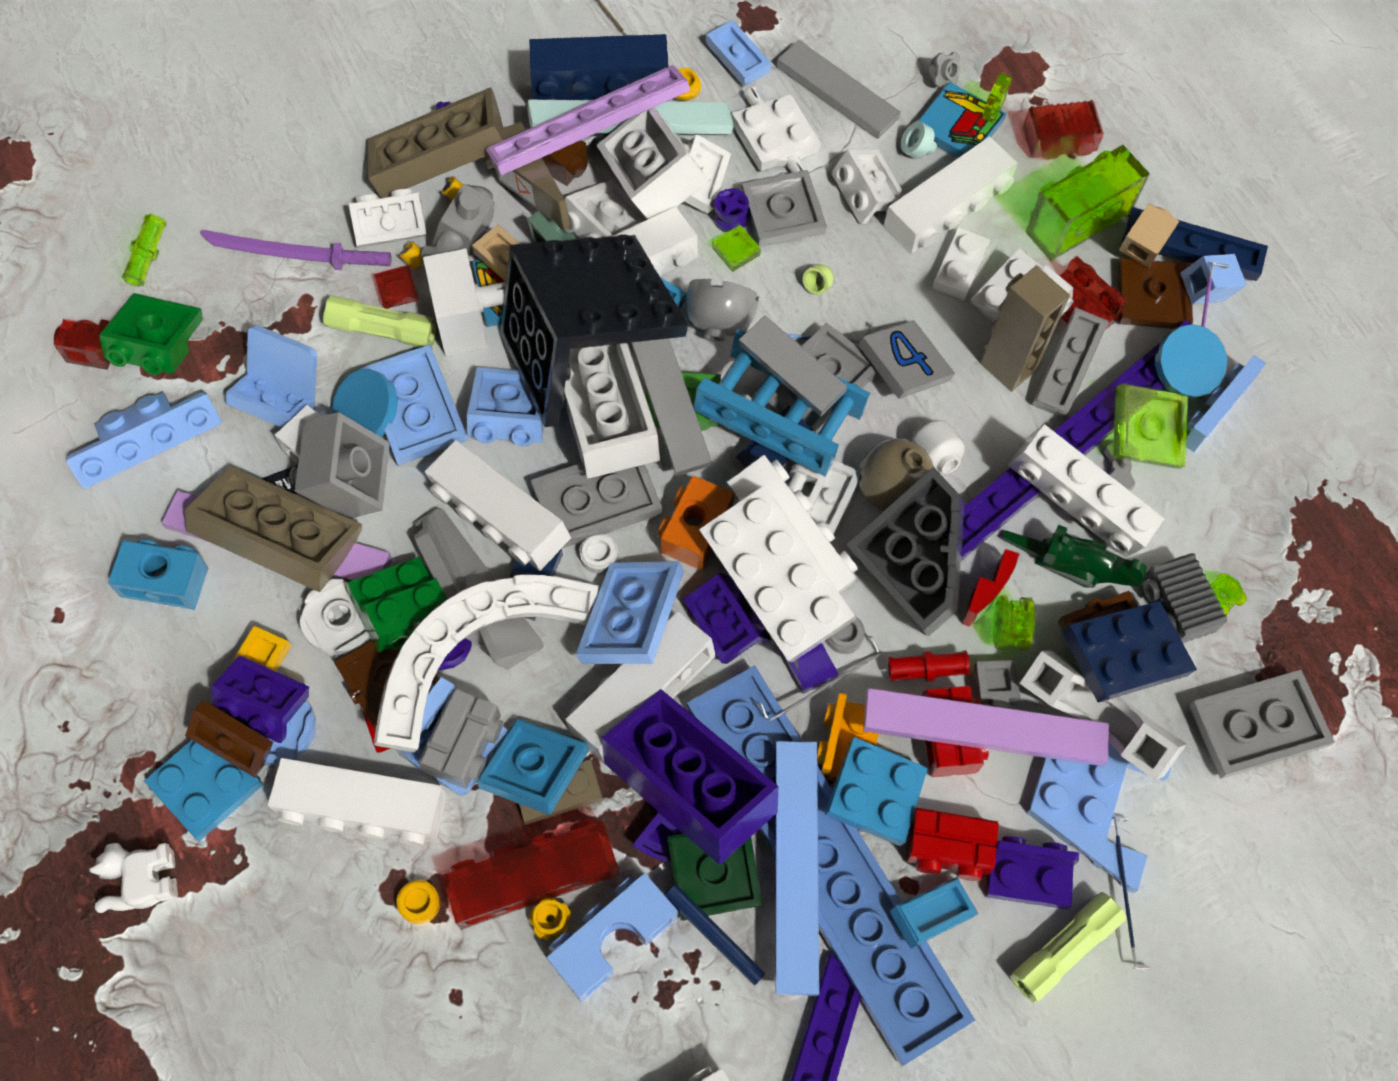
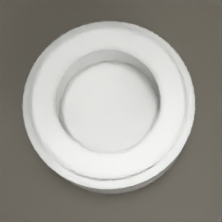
M605 534L587 537L580 547L582 565L592 573H606L609 564L617 563L618 548L615 541Z

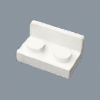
M696 134L687 144L683 143V145L709 181L684 201L708 214L714 209V201L719 193L731 153Z
M847 149L832 170V176L859 224H866L876 211H887L891 204L905 195L878 149Z
M399 189L392 191L391 197L377 199L375 194L363 195L356 198V203L349 204L358 248L427 236L419 192L412 193L411 189Z

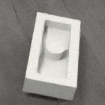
M958 227L934 280L932 289L965 301L991 240Z

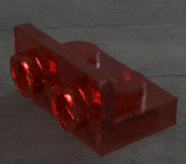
M1075 256L1070 260L1066 271L1059 275L1073 287L1072 299L1074 300L1061 318L1068 324L1074 309L1078 308L1109 321L1107 329L1119 319L1127 302L1116 288L1111 287L1096 273L1091 265Z

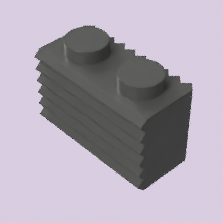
M1190 553L1151 566L1144 575L1142 587L1146 598L1150 602H1161L1182 643L1213 634L1227 622V616L1220 607V602L1217 601L1209 581L1206 580L1203 568L1200 567L1199 561L1196 560V554Z

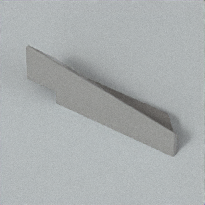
M435 509L414 522L418 533L415 534V541L434 579L437 578L447 599L482 582L496 581L444 510ZM524 617L494 622L466 637V639L476 645L484 641L493 662L507 670L544 647L543 641Z

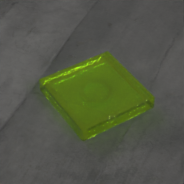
M1128 384L1117 386L1113 458H1128L1130 461L1175 469L1185 467L1188 396Z

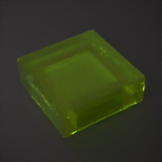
M1000 72L988 96L982 119L992 123L996 120L1006 100L1012 82L1011 76Z
M741 225L712 241V249L732 272L761 254V248Z

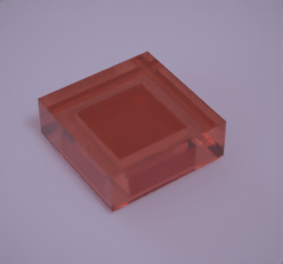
M409 265L374 274L385 309L419 301Z

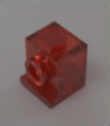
M63 319L61 326H58L55 330L53 345L66 363L108 370L110 362L103 356L99 335L109 324V321L101 319L99 325L88 320L76 322Z

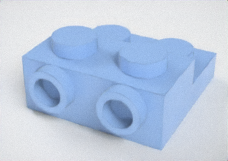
M476 367L467 411V437H475L481 443H491L495 439L512 440L518 446H529L532 442L542 443L544 425L518 370Z

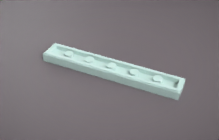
M528 100L527 110L530 127L537 126L593 100ZM666 101L655 106L676 134H732L734 124L728 102ZM628 119L597 133H612Z

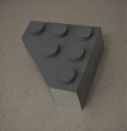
M934 467L846 544L928 636L958 611L964 502L960 494Z

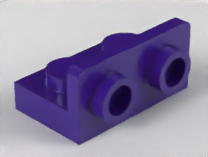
M719 572L683 598L701 630L712 638L715 653L721 663L728 664L756 643L765 644L771 640L765 626L751 608L732 577Z
M241 655L236 658L211 686L212 705L223 710L229 716L277 743L284 741L287 735V723L309 698V686Z
M1014 836L1002 837V841H997L995 867L987 876V898L1066 910L1072 907L1074 865L1079 862L1078 852L1067 851L1068 846L1061 843H1043L1042 847L1027 845L1026 839Z

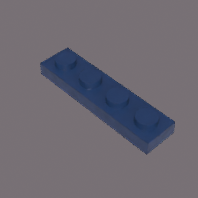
M1132 207L1121 242L1125 240L1144 210ZM1178 220L1179 223L1159 252L1192 263L1203 256L1235 254L1243 277L1257 281L1262 274L1268 246Z

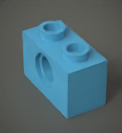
M140 539L137 543L122 540L108 584L122 598L195 610L208 566L198 552L190 547L176 546L175 549H170L145 539ZM167 567L162 575L153 577L158 569Z

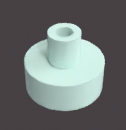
M920 121L912 123L906 129L901 139L902 151L915 159H919L925 154H932L937 147L936 142H934V130Z

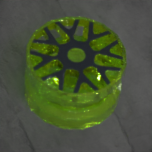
M999 595L993 617V643L995 648L1003 649L1004 646H1015L1016 650L1029 651L1035 627L1033 598L1020 597L1019 600H1010L1009 602L1007 596Z

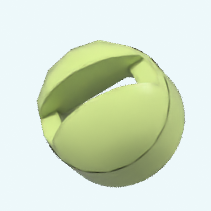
M815 264L803 274L805 288L810 293L816 295L828 290L834 281V274L831 268L824 264ZM821 276H823L822 285L818 284Z

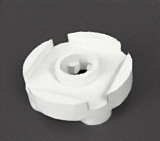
M332 579L320 592L312 590L304 601L306 605L302 615L300 614V627L310 645L317 651L326 654L332 659H338L372 641L347 592V582H344L343 579ZM337 610H341L343 614L350 611L351 616L347 618V623L333 625L331 624L335 620L333 613Z

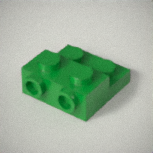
M133 293L99 335L103 356L117 367L131 364L142 367L147 373L152 375H158L161 372L174 374L189 353L188 339L203 321L202 309Z
M420 557L347 582V592L378 653L388 649L402 648L419 624L432 611L448 600L437 578L431 579Z

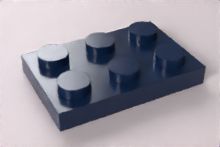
M1160 601L1071 624L1062 631L1098 703L1187 677L1197 670Z

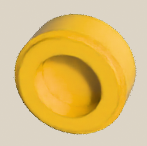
M415 880L409 882L400 890L397 897V909L407 922L422 925L434 919L439 912L440 896L430 883L423 880Z

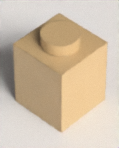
M1148 203L1126 236L1119 251L1149 268L1179 221L1173 218L1172 214L1166 209L1155 207Z

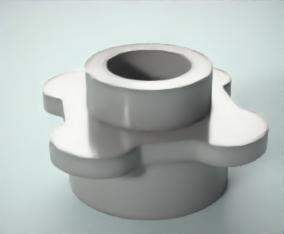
M940 52L931 60L929 74L935 86L941 87L949 82L957 83L960 70V55L957 52H951L950 55Z

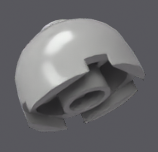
M694 279L689 283L686 305L687 313L693 325L705 331V338L723 342L726 340V336H735L738 328L743 331L747 330L753 322L759 296L756 297L757 293L754 290L728 281H723L722 286H711L712 279Z

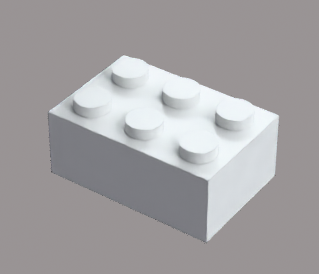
M655 107L629 118L597 144L598 149L627 195L647 219L675 206L677 207L709 181L671 126Z

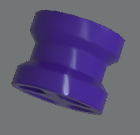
M733 188L719 192L714 201V223L723 232H739L747 224L748 197L744 192Z

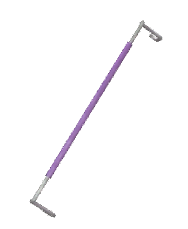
M1211 262L1201 323L1203 327H1205L1213 265L1228 269L1229 265Z

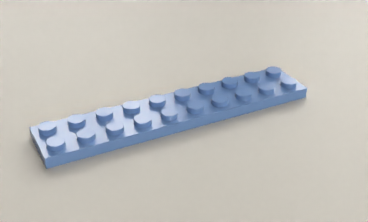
M754 665L687 702V709L694 717L775 783L776 741L802 742L785 713L772 721H767L761 706L758 709L756 702H761L768 719L783 711ZM817 766L819 930L833 954L839 960L845 974L857 990L863 1004L902 1067L976 1020L927 941L910 949L890 913V910L901 904L902 901L858 830L853 826L825 815L833 790ZM774 815L759 830L775 855Z

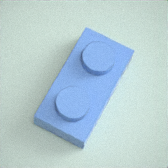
M733 20L706 34V44L743 86L771 72V62Z

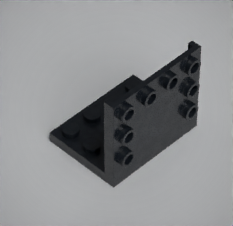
M621 234L614 237H585L577 240H550L540 243L510 245L500 334L544 427L559 426L561 410L566 407L564 389L565 383L569 381L571 375L569 364L571 349L686 337L688 323L635 235Z

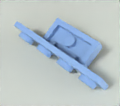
M164 392L158 395H148L141 398L136 405L121 412L115 411L105 415L100 422L94 424L100 441L66 456V462L82 488L86 489L220 425L222 421L206 392H201L172 407Z

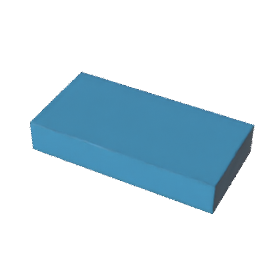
M958 877L907 900L890 910L910 949L979 914Z

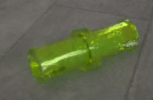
M145 214L136 240H132L129 247L131 255L121 278L133 286H144L151 263L157 260L160 252L157 247L167 222L154 214Z

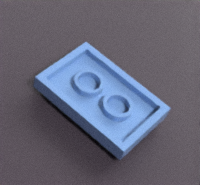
M430 344L361 368L372 369L384 374L387 380H390L396 388L398 399L396 416L393 423H388L384 431H387L385 434L390 442V447L398 466L447 449L455 440L459 443L468 441L467 434Z
M679 561L609 564L576 652V656L581 664H653L684 574V569Z

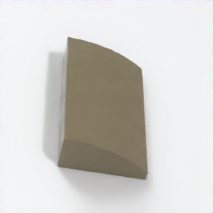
M491 87L368 138V179L380 197H388L392 191L410 188L488 155L487 147L505 140L499 108Z
M230 466L185 509L186 532L318 592L326 586L339 569L362 531L361 523L233 466Z

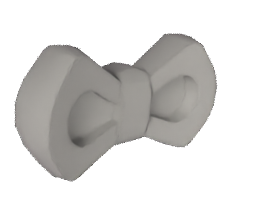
M1115 441L1104 449V454L1111 462V473L1109 475L1130 491L1135 487V481L1130 473L1132 469L1131 460L1135 455V449L1124 441Z

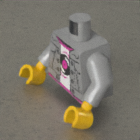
M450 177L448 181L451 185L446 190H441V193L452 202L438 224L432 246L421 249L414 241H411L405 246L408 250L399 256L411 269L421 266L424 263L423 257L450 251L466 249L469 258L473 252L472 245L483 236L492 222L495 207L492 192L483 186L465 185L456 177Z

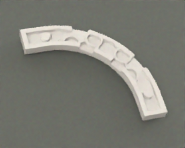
M517 575L513 578L482 582L446 600L432 611L413 631L392 664L382 694L374 745L410 752L418 750L424 708L432 680L447 654L468 635L494 622L518 617H542L586 626L598 596L599 586L545 575Z

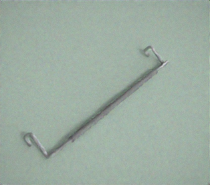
M867 636L868 642H871V638L877 655L873 656L868 660H865L864 662L845 672L841 676L837 677L836 679L832 680L831 682L827 683L826 685L822 686L821 688L817 689L816 691L812 692L811 694L807 695L806 697L787 707L781 713L777 714L771 719H768V716L761 702H756L758 709L761 706L766 720L772 721L778 716L782 715L783 713L790 711L791 709L795 708L796 706L815 696L819 692L823 691L824 689L828 688L829 686L833 685L834 683L853 673L857 669L866 665L869 661L881 655V652H879L877 649L874 638L872 636Z

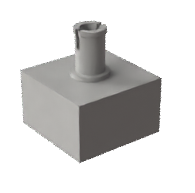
M340 412L305 421L303 424L298 466L291 469L289 474L290 482L295 488V492L349 519L382 511L390 442Z

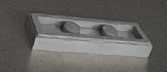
M1078 308L1074 309L1032 406L1066 419L1109 321Z
M766 315L739 339V345L819 416H822L847 391V386Z

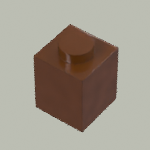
M580 140L542 157L551 176L565 186H568L575 177H580L588 166L586 143Z

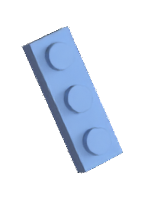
M1254 355L1245 366L1240 363L1235 366L1225 379L1230 383L1225 390L1218 387L1205 403L1210 407L1205 414L1198 411L1185 427L1190 433L1183 442L1184 446L1193 452L1199 448L1266 365L1264 361Z

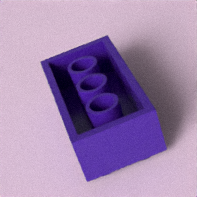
M662 689L657 691L601 737L605 765L718 865L722 864L778 813L779 786Z

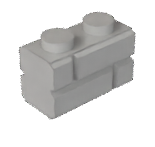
M453 689L418 762L422 771L464 789L468 788L471 779L477 781L486 765L487 758L482 755L488 742L495 744L503 728V721L499 720L501 715L498 706L480 698H475L460 690Z

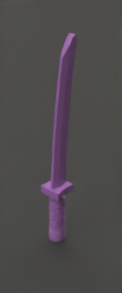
M209 230L200 231L202 237L213 246L262 255L329 262L333 264L335 270H342L345 263L391 266L392 262L391 252L343 250L341 243H334L333 248L258 240Z

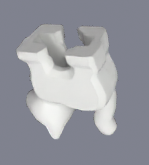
M119 843L106 845L104 851L96 858L95 866L90 868L89 871L99 875L101 879H117L122 876L121 896H104L95 903V910L98 913H103L110 909L115 911L144 909L160 901L177 898L176 878L170 879V876L159 880L158 875L161 870L175 868L174 851L169 847V844L161 843L156 849L135 850L132 852L123 849Z

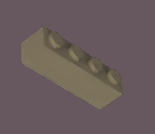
M1038 266L1032 268L1025 275L1022 273L1017 274L1005 288V291L1008 292L1007 296L998 307L999 317L990 328L993 333L983 347L986 351L981 365L1011 392L1036 372L1070 297L1069 293Z

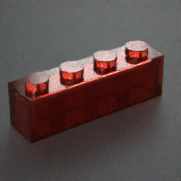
M593 819L582 820L571 825L569 832L555 836L553 832L544 833L530 840L531 845L516 850L514 846L502 847L493 851L490 854V859L475 863L474 859H469L452 865L450 867L451 872L442 874L456 925L460 930L538 904L545 898H556L619 876L618 865L603 820L594 823Z

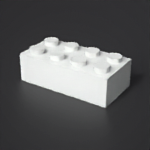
M628 344L571 349L569 357L571 375L569 381H566L564 389L566 410L587 479L660 461L658 434Z
M765 485L699 529L789 662H794L857 619Z

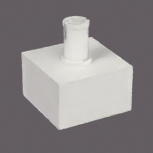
M466 249L423 257L445 355L449 356L488 348L481 312H484L483 308L504 304L506 282L482 287L474 284Z

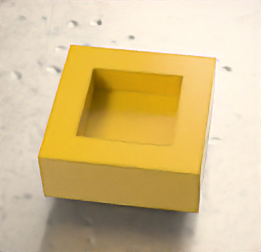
M253 626L236 654L234 661L241 655L277 672L289 652L291 644L283 638Z

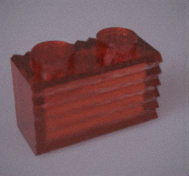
M1086 100L1076 103L1071 102L1069 104L1065 102L1062 105L1058 103L1042 107L1040 105L1037 107L1032 106L1028 109L1023 124L1031 158L1043 157L1044 159L1051 160L1060 155L1076 153L1078 156H1086L1098 150L1104 135L1093 100L1088 102Z

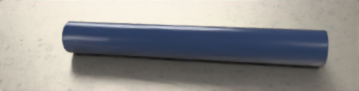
M675 883L664 893L671 904L753 985H756L763 978L765 972Z

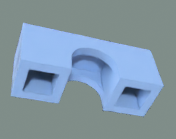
M646 873L638 879L633 875L627 878L614 891L617 895L614 900L606 907L602 903L596 905L583 917L582 921L585 925L573 935L569 931L565 932L549 947L552 951L547 956L549 964L581 1003L614 975L613 968L601 954L602 943L608 934L618 929L630 930L647 946L678 918L676 908Z

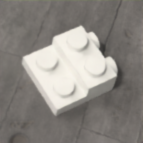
M617 178L565 196L571 227L565 231L568 233L574 232L580 239L585 237H611L648 220L631 201Z
M1019 248L971 298V304L994 323L1000 314L998 307L1007 296L1008 292L1005 291L1008 283L1017 274L1022 273L1025 275L1035 266H1038L1070 294L1062 315L1070 308L1074 301L1072 299L1073 287L1047 265L1043 268Z

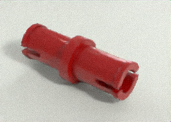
M926 650L922 652V655L888 656L890 682L925 678L926 682H932L935 680V677L969 676L970 674L967 650L932 654L931 650Z

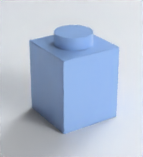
M1235 254L1203 256L1180 273L1191 304L1205 303L1211 262L1227 264L1229 268L1225 269L1221 268V266L1213 265L1208 303L1223 302L1247 286Z

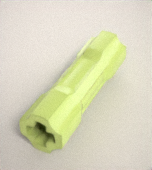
M334 295L327 299L323 313V322L327 327L393 339L416 347L430 344L432 348L438 329L435 317L362 304L357 300Z
M1101 891L1045 946L1032 954L1010 974L1014 985L1028 1000L1034 1004L1038 1002L1061 981L1062 976L1127 919L1124 911L1114 902L1112 897Z

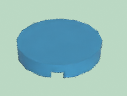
M1191 324L1175 328L1162 338L1154 363L1157 376L1166 389L1172 393L1176 392L1182 395V397L1193 398L1209 394L1220 385L1226 374L1227 356L1224 345L1215 333L1206 327Z
M359 369L349 374L339 385L334 396L332 413L340 412L382 437L387 432L383 430L387 427L388 423H393L396 416L398 404L396 388L390 380H387L384 374L372 369Z

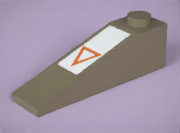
M522 122L503 127L506 139L526 130ZM488 155L483 157L487 170L493 168L501 183L547 218L554 220L563 230L571 228L565 199L542 158L501 176Z

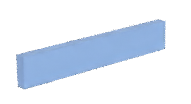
M776 741L775 784L779 786L778 813L775 815V995L818 996L817 742Z

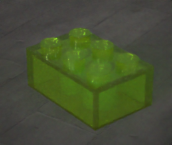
M1123 144L1112 151L1105 150L1093 162L1084 167L1081 165L1075 167L1065 178L1056 183L1051 181L1040 189L1036 205L1030 213L1031 218L1025 232L1046 257L1052 261L1128 217L1150 173Z

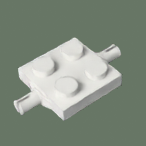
M756 87L748 88L744 92V97L751 107L732 112L731 117L734 129L759 171L761 172L773 167H788L791 173L804 171L805 168L800 161L804 157L819 153L822 143L792 95L790 94L771 101H763Z

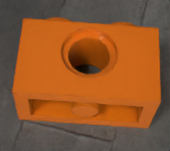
M693 475L687 487L682 485L679 488L673 503L676 509L672 517L666 516L660 525L657 537L661 539V553L702 571L712 548L699 529L733 507L734 492ZM696 517L701 519L703 523L691 526L685 520Z

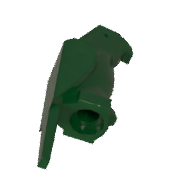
M1059 524L1052 538H1044L1043 542L1006 530L1002 536V540L1036 557L1035 564L1085 588H1094L1096 584L1102 583L1139 587L1147 570L1146 565L1135 558H1133V561L1122 558L1106 550L1101 543L1094 540L1073 538L1067 533V527Z

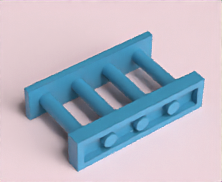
M738 328L730 354L731 357L735 358L734 362L719 384L706 378L701 381L696 391L694 411L826 477L832 467L839 444L832 441L833 437L847 414L858 420L861 419L870 392L837 377L847 386V391L832 405L834 409L817 434L798 424L809 407L799 397L796 398L785 417L765 408L781 381L739 345V339L746 332ZM748 366L768 375L752 400L732 392Z

